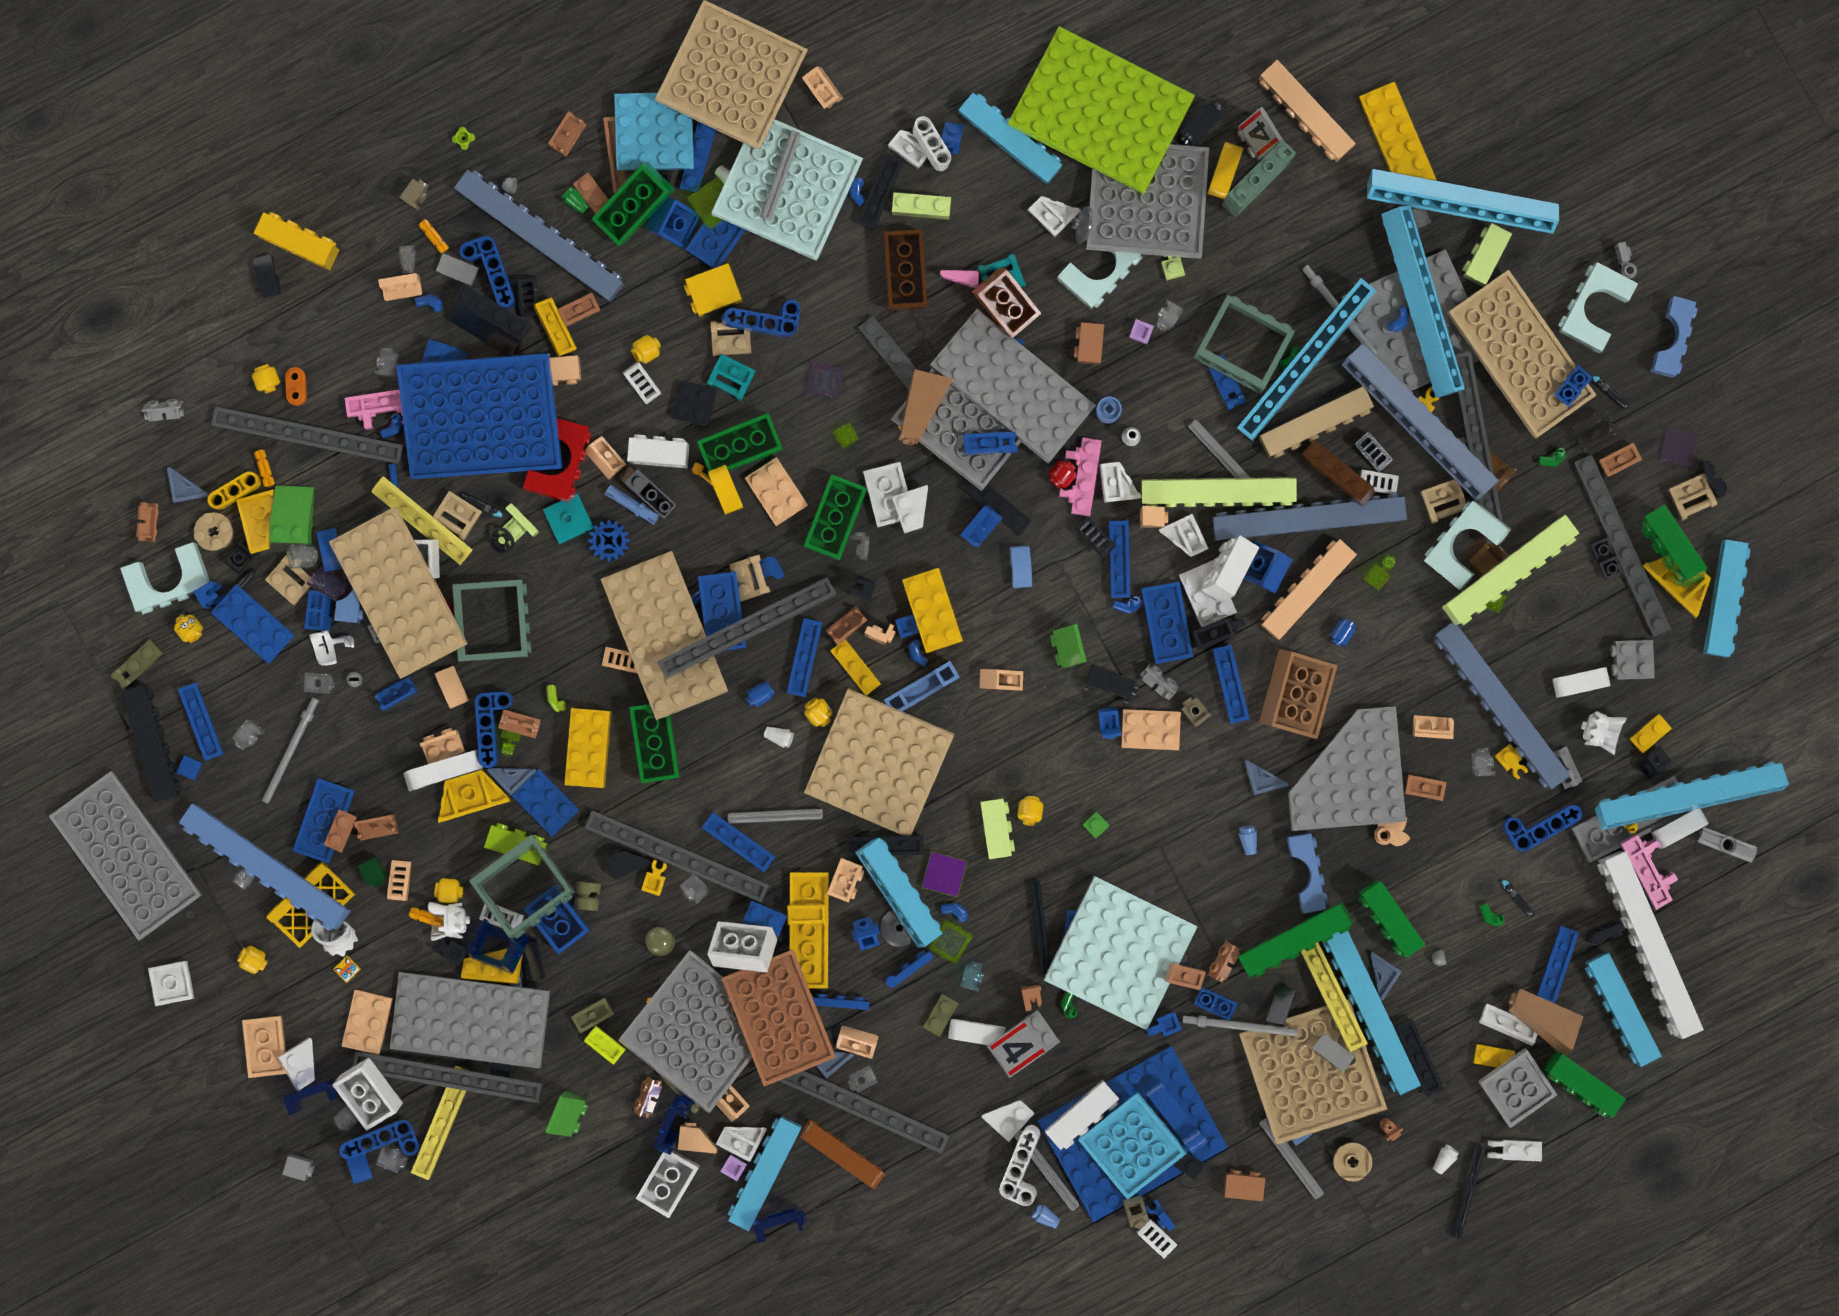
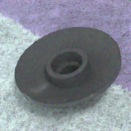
M1084 206L1078 217L1074 218L1072 222V229H1075V237L1078 244H1083L1086 241L1091 229L1092 211L1089 206Z
M891 910L885 914L881 921V934L884 940L892 946H907L913 940L904 926L901 932L896 930L898 924L902 926L903 924L895 912Z

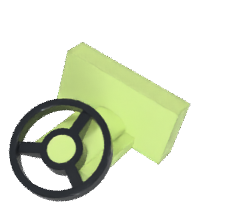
M512 503L506 507V510L513 518L503 527L495 528L489 536L491 546L502 554L511 551L514 543L526 531L533 537L540 532ZM499 530V535H493L495 531ZM493 539H496L503 546L504 550L499 549Z

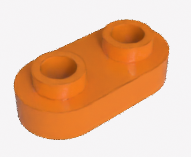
M298 367L290 368L286 373V398L294 406L304 404L307 399L306 374ZM295 373L298 374L297 380L292 379V375ZM298 392L299 397L294 399L293 394Z

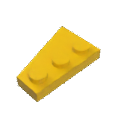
M274 490L236 500L251 554L270 549L269 532Z
M519 945L464 959L461 978L465 980L518 984L524 946Z

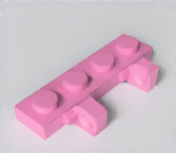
M399 390L345 398L347 417L358 416L359 421L363 420L364 429L366 430L374 429L372 427V417H376L377 413L396 411V413H401L402 415Z
M1082 438L1081 448L1076 447V452L1066 450L1065 459L1076 460V465H1078L1075 486H1072V490L1060 488L1059 497L1069 498L1068 502L1073 503L1071 514L1089 517L1091 515L1102 440Z
M1634 834L1620 842L1619 844L1622 850L1627 852L1638 880L1653 908L1657 910L1671 902L1672 898L1668 892L1670 889L1669 885L1678 879L1673 872H1670L1667 876H1662L1656 870L1650 853L1655 848H1660L1658 841L1655 839L1648 842L1645 840L1641 841L1639 835Z

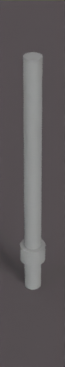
M1306 265L1302 270L1311 280V285L1319 290L1335 310L1339 303L1325 287L1321 277L1317 276L1309 265ZM1352 321L1348 328L1359 342L1369 348L1377 357L1379 355L1377 350Z
M312 697L307 709L303 711L302 719L262 799L263 802L269 804L309 721L311 722L314 717L313 712L319 702L318 699Z
M1183 1015V1023L1195 1024L1198 1027L1204 1028L1212 1026L1297 1037L1299 1029L1210 1019L1207 1016L1201 1015L1199 1017Z

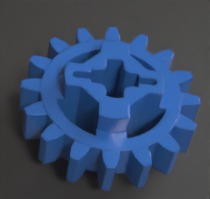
M611 520L607 521V525L601 521V527L594 526L595 533H589L593 536V539L588 540V542L593 543L590 550H596L594 556L600 554V560L602 561L605 557H607L608 562H611L612 557L615 560H619L618 555L625 556L623 550H629L626 546V543L630 542L629 539H626L629 532L623 533L625 527L623 525L618 527L617 521L614 525H612ZM607 528L615 529L612 533L604 531ZM598 535L601 537V544L597 546ZM603 535L609 538L613 536L612 542L616 547L610 544L605 545L607 541ZM620 535L622 537L621 547L618 545ZM607 549H613L615 551L611 554L603 553Z

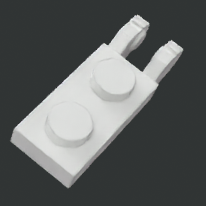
M1488 1141V1145L1491 1147L1502 1146V1153L1490 1152L1487 1155L1488 1158L1542 1161L1541 1141Z

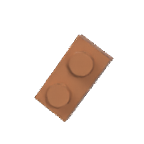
M586 173L573 183L595 214L609 201L589 173Z
M593 293L558 309L566 327L601 311Z
M1631 443L1598 460L1606 477H1610L1641 461L1642 458L1634 443Z
M1408 775L1404 794L1443 801L1447 782Z
M339 809L324 845L342 853L354 827V822L357 820V816Z
M1170 962L1164 981L1200 990L1206 972Z

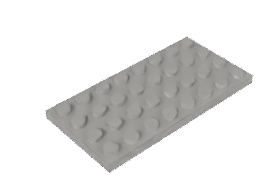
M978 309L975 310L929 366L937 374L952 378L951 385L1007 431L1015 432L1018 440L1047 463L1052 460L1096 406L1014 338H1010L1002 328Z
M110 771L49 816L138 940L146 937L202 896V893L113 771Z
M399 972L390 1049L541 1068L550 991Z

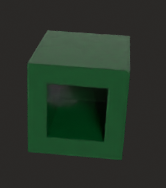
M378 857L358 866L368 887L373 885L376 888L384 884V879L388 878Z

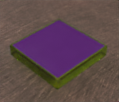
M931 851L921 888L958 898L968 860Z

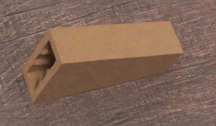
M914 370L898 440L903 441L907 445L918 444L950 386L952 378Z
M1519 989L1515 994H1511L1508 1004H1510L1508 1011L1560 1053L1567 1056L1573 1050L1584 1016L1523 989Z

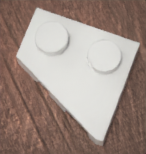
M900 130L888 144L891 150L916 169H919L928 158L914 134ZM934 141L927 142L931 147L937 146Z
M1043 196L1028 209V212L1054 237L1081 211L1079 208H1073Z
M1120 462L1100 464L1104 503L1142 498L1140 492L1132 484L1133 482L1130 477L1126 475L1125 469Z
M927 485L892 497L904 534L923 528L928 492Z
M1193 514L1159 529L1160 533L1165 535L1190 557L1209 549Z
M311 1038L305 1039L277 1057L296 1090L299 1091L315 1080Z
M1018 1100L991 1112L984 1113L981 1117L1009 1142L1034 1115V1112L1021 1100Z
M724 1127L716 1145L750 1162L767 1128Z

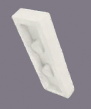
M1489 1004L1484 1006L1479 1023L1531 1046L1535 1043L1537 1034L1514 1015Z

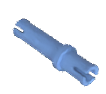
M610 485L606 490L605 496L635 513V516L644 518L652 525L658 520L660 514L646 507V504L643 502L640 503L613 485Z

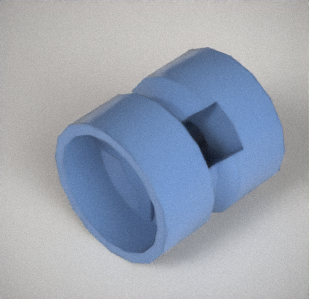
M1114 397L1101 399L1096 407L1098 420L1106 424L1115 422L1122 411L1120 402Z

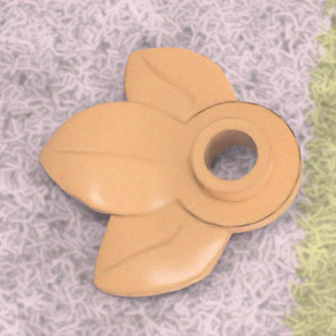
M1407 817L1405 822L1377 824L1378 828L1374 832L1376 842L1381 845L1391 843L1394 846H1401L1407 843L1410 837L1403 832ZM1383 831L1387 833V837L1385 839H1382L1380 837V834Z

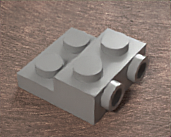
M1653 640L1613 642L1610 649L1611 657H1614L1611 673L1612 676H1615V680L1655 678Z

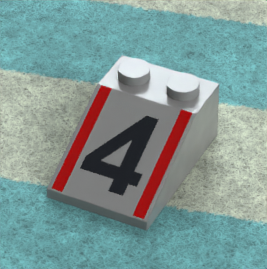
M1263 107L1254 112L1237 128L1238 137L1242 142H1246L1249 147L1247 148L1249 155L1252 158L1255 157L1257 161L1265 157L1283 140Z
M1037 1010L1027 1015L987 1047L1010 1078L1045 1054L1060 1041Z

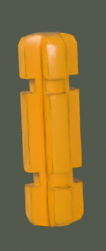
M426 219L420 222L419 227L423 232L425 231V235L436 246L437 250L440 253L447 251L448 245L442 241L443 239L431 227V224Z
M258 450L254 452L255 459L258 460L257 465L260 475L263 477V484L265 487L273 486L275 482L273 477H271L272 473L268 460L265 459V451Z
M412 907L409 912V916L412 919H419V921L430 925L435 924L436 927L444 926V917L435 916V914L424 910L420 911L415 907Z

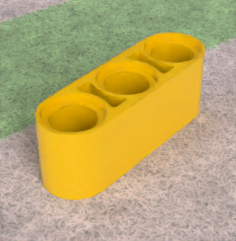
M1228 142L1224 143L1207 194L1225 200L1243 151L1242 147Z
M723 465L708 471L725 515L743 508L727 466Z
M246 472L213 491L208 496L209 505L218 510L225 509L235 503L237 499H241L257 490L261 486V477L253 472ZM250 476L255 477V483L252 486L247 484V479ZM233 486H237L239 488V492L235 496H232L231 494V488ZM220 495L222 503L216 506L214 499Z

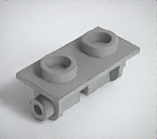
M169 399L162 403H158V401L147 402L142 409L145 420H163V413H166L167 420L180 419L181 416H184V410L180 409L183 400Z
M1150 663L1140 674L1141 680L1151 688L1156 683L1159 685L1155 691L1164 699L1170 700L1179 689L1177 683L1172 678H1167L1162 674L1159 667Z
M1567 746L1553 752L1571 775L1562 782L1564 789L1576 786L1582 782Z

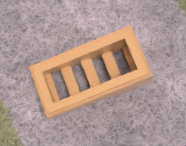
M606 647L602 666L637 673L635 665L634 669L630 668L632 662L630 652ZM610 652H614L612 664L608 663ZM619 653L621 654L620 663L615 665ZM625 655L629 656L626 667L623 666Z
M392 860L387 899L408 900L412 862ZM396 866L406 867V871L396 870ZM395 874L405 875V879L395 878ZM394 882L404 883V886H394ZM393 890H402L403 894H395Z

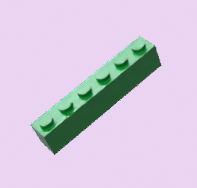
M1341 902L1241 953L1238 958L1249 977L1254 975L1256 978L1264 974L1265 969L1271 966L1274 969L1282 964V960L1286 958L1292 960L1299 956L1298 952L1304 949L1307 952L1315 948V943L1321 940L1325 943L1333 938V934L1347 932L1350 930L1349 926L1353 922Z

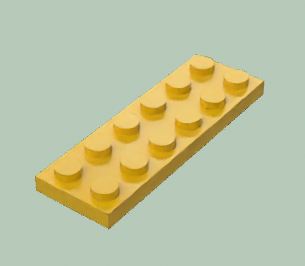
M1395 82L1359 96L1360 103L1390 172L1437 181Z
M790 872V905L826 904V924L790 925V950L795 952L808 988H828L829 895L827 892L829 889V872Z

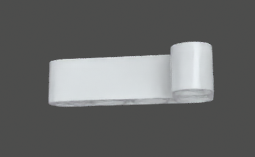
M474 750L408 770L403 774L408 790L413 791L430 784L482 769L483 766L479 761L478 750Z
M1028 1125L1023 1130L999 1188L1000 1194L1004 1198L1023 1206L1031 1205L1037 1195L1036 1188L1033 1185L1022 1181L1040 1137V1130L1034 1125ZM1029 1133H1032V1139L1029 1143H1026ZM1019 1150H1025L1028 1156H1021ZM1012 1167H1018L1021 1173H1014ZM1005 1184L1012 1185L1014 1190H1007ZM1023 1192H1029L1032 1198H1025Z

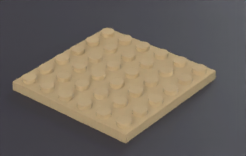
M703 0L655 101L760 150L808 49Z
M848 688L804 793L898 834L911 835L954 734Z
M1347 999L1349 1007L1355 1017L1350 999ZM1327 1006L1287 1018L1284 1027L1299 1029L1298 1037L1255 1031L1239 1034L1276 1145L1387 1110L1366 1046L1350 1052L1355 1058L1344 1073L1312 1049L1325 1033L1349 1051Z

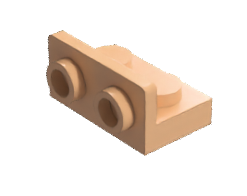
M417 273L378 280L379 287L383 290L385 301L422 295L420 276Z
M890 624L886 634H884L883 629L873 625L872 628L867 627L864 636L882 645H886L887 642L891 643L896 631L893 630L894 625Z
M452 728L441 731V736L434 737V735L423 738L424 742L419 744L423 748L428 764L466 752L458 730L453 731Z
M841 858L827 894L846 902L854 899L857 889L854 887L856 882L861 881L864 871L861 870L863 866Z

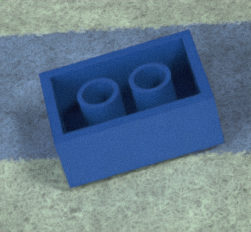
M555 884L523 909L530 917L561 894L562 891ZM570 901L558 904L556 906L557 909L553 913L542 916L540 918L541 921L536 925L558 955L591 930Z

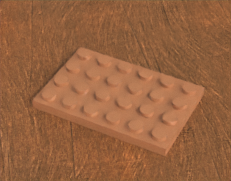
M794 950L773 957L768 972L741 970L721 978L764 1087L836 1058Z

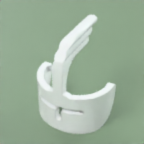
M328 630L309 635L317 662L320 665L337 663L334 644L345 642L346 647L354 648V639L349 635L333 639ZM322 636L325 638L329 653L326 652L325 645L319 646V644L324 643Z

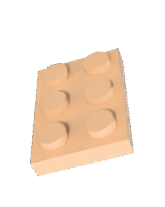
M777 457L745 477V480L776 526L808 506Z
M1123 709L1121 748L1179 750L1181 712Z
M355 990L342 1047L380 1055L393 998Z
M282 1016L242 1020L248 1078L287 1074L277 1058L286 1052Z

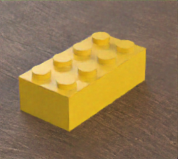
M263 212L254 231L255 235L327 270H331L339 253V249L335 246L336 243L333 240L324 236L320 239L318 238L319 235L307 228L303 231L301 230L302 227L290 220L284 222V219L275 213L270 212L268 215Z
M939 568L903 579L902 582L926 653L963 642Z
M571 708L565 785L605 788L611 711Z

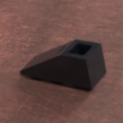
M632 463L618 477L654 511L660 514L663 519L677 506Z

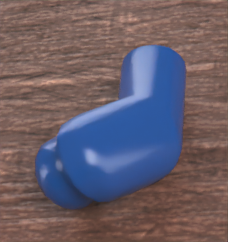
M857 177L854 178L851 184L849 195L860 207L866 200L860 194L864 181L862 178Z
M432 294L415 298L417 307L429 305L433 307L434 312H440L443 309L441 299Z
M1399 308V317L1394 322L1390 321L1388 323L1389 331L1399 332L1407 326L1409 308Z
M393 414L390 427L380 430L383 439L400 433L403 426V417L400 414Z
M1133 596L1132 599L1125 603L1115 600L1113 609L1130 614L1139 609L1141 599Z
M914 639L908 645L909 657L922 667H925L929 659L920 654L921 643L919 640Z
M960 904L941 905L942 914L953 913L959 922H965L968 919L967 910Z

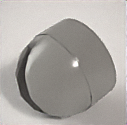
M505 178L502 183V189L508 193H515L517 189L516 178Z
M351 672L347 676V683L351 687H358L363 682V677L358 672ZM359 677V681L349 680L350 678Z
M1443 949L1434 952L1432 955V961L1437 966L1447 964Z

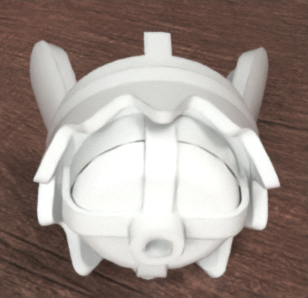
M1598 711L1595 714H1591L1587 722L1583 721L1581 729H1584L1583 738L1586 740L1584 745L1600 746L1615 755L1617 740L1622 725L1626 722L1627 718L1607 717V715Z
M429 902V912L435 914V916L444 917V926L436 927L435 924L432 925L431 941L446 936L463 938L459 933L466 931V924H470V916H466L465 910L459 908L462 906V903L445 906Z
M317 918L314 920L311 928L312 936L318 943L323 945L325 952L328 951L332 956L335 954H339L342 957L345 956V952L352 950L353 943L358 941L355 930L346 922H343L338 930L331 929L329 931L321 925L322 921Z

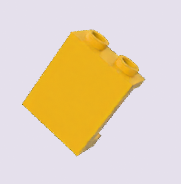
M728 263L685 279L687 283L684 285L687 296H692L694 302L690 304L694 314L698 313L699 317L727 305L742 302Z

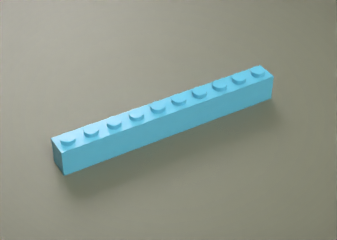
M1372 169L1367 182V199L1404 206L1410 205L1415 208L1552 234L1559 222V204L1376 169Z
M1402 206L1381 214L1383 225L1388 235V242L1393 252L1394 262L1399 272V279L1405 292V299L1410 309V316L1413 319L1416 336L1421 346V353L1424 356L1435 397H1443L1465 390L1411 206Z
M1360 278L1237 427L1240 432L1251 441L1255 440L1375 295L1376 290Z
M1770 762L1761 768L1752 766L1746 768L1743 772L1734 770L1728 772L1725 776L1716 774L1706 780L1698 778L1688 784L1680 782L1670 788L1662 786L1654 789L1652 792L1644 790L1636 793L1634 796L1626 794L1612 801L1610 798L1600 801L1595 811L1601 830L1781 791L1789 783L1782 763L1775 764V762Z
M1349 932L1333 934V938L1323 943L1327 953L1331 952L1334 958L1331 962L1335 970L1339 969L1342 975L1339 979L1343 987H1347L1350 992L1348 998L1351 1004H1355L1358 1009L1356 1015L1360 1023L1364 1022L1366 1026L1364 1032L1368 1040L1372 1039L1375 1045L1372 1049L1376 1057H1381L1383 1064L1380 1065L1384 1074H1389L1391 1079L1389 1085L1392 1091H1397L1399 1095H1402L1421 1086Z

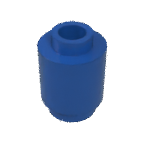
M1343 617L1341 621H1338L1330 634L1331 642L1338 647L1346 646L1355 632L1354 628L1356 625Z
M766 681L748 690V696L745 698L751 707L755 705L757 708L772 699L771 696L775 693Z

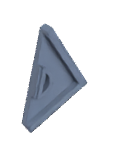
M167 468L173 503L209 496L207 492L174 469Z
M1248 760L1244 761L1253 795L1288 786L1287 782Z
M487 769L488 773L511 796L537 772L536 769Z
M1371 952L1370 956L1380 1000L1383 1001L1402 971Z
M834 1051L836 1058L819 1064L816 1067L827 1079L854 1056L853 1053Z

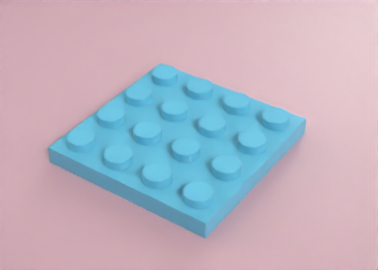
M658 93L614 94L617 171H636L642 164L647 162L655 170L694 169L692 118L655 101Z
M1138 1092L1078 1139L1127 1200L1187 1154L1185 1148Z

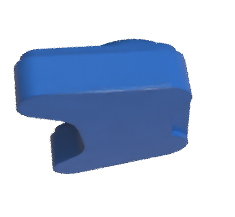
M771 556L759 561L764 579L769 576H774L776 579L784 578V572L775 557ZM751 564V568H752V571H753V575H754V578H755V582H756L757 588L759 589L758 582H757V579H756V576H755V572H754V569H753V565Z

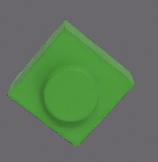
M1097 812L1083 824L1095 838L1110 826Z

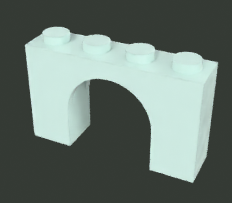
M1112 252L1116 263L1115 270L1109 277L1102 280H1093L1086 277L1070 262L1058 275L1057 280L1091 310L1094 306L1098 308L1104 301L1102 297L1106 292L1110 294L1117 287L1116 281L1119 278L1123 280L1130 272L1128 268L1132 264L1136 266L1143 257L1141 254Z
M1597 262L1593 266L1590 265L1585 273L1587 278L1584 283L1581 282L1576 290L1578 295L1575 300L1572 299L1567 307L1569 312L1567 316L1561 318L1558 324L1560 326L1558 332L1600 353L1603 351L1611 334L1588 321L1584 312L1586 299L1594 292H1604L1626 303L1630 300L1638 283Z
M1468 501L1461 510L1463 511L1462 515L1459 518L1456 516L1449 524L1451 526L1447 533L1444 531L1437 539L1439 543L1436 547L1432 546L1425 554L1427 558L1424 561L1459 590H1462L1475 574L1456 559L1453 553V543L1456 536L1463 530L1475 529L1494 544L1499 545L1511 531L1509 527L1476 501L1471 503Z
M190 543L175 549L182 569V578L178 586L169 592L161 593L152 587L142 562H136L120 568L135 612L146 614L154 611L153 607L160 605V608L171 605L173 600H186L190 598L189 595L193 594L194 590L210 582L197 543Z

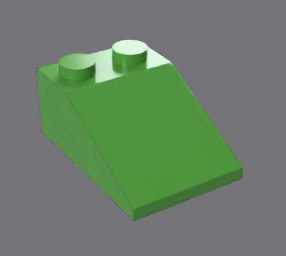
M275 486L269 542L312 544L314 487Z
M1077 624L1052 631L1053 635L1050 636L1052 647L1056 646L1058 654H1055L1057 666L1061 665V668H1066L1087 662Z
M566 1090L559 1097L545 1132L569 1137L573 1133H577L581 1122H578L581 1115H585L588 1104H585L587 1099Z

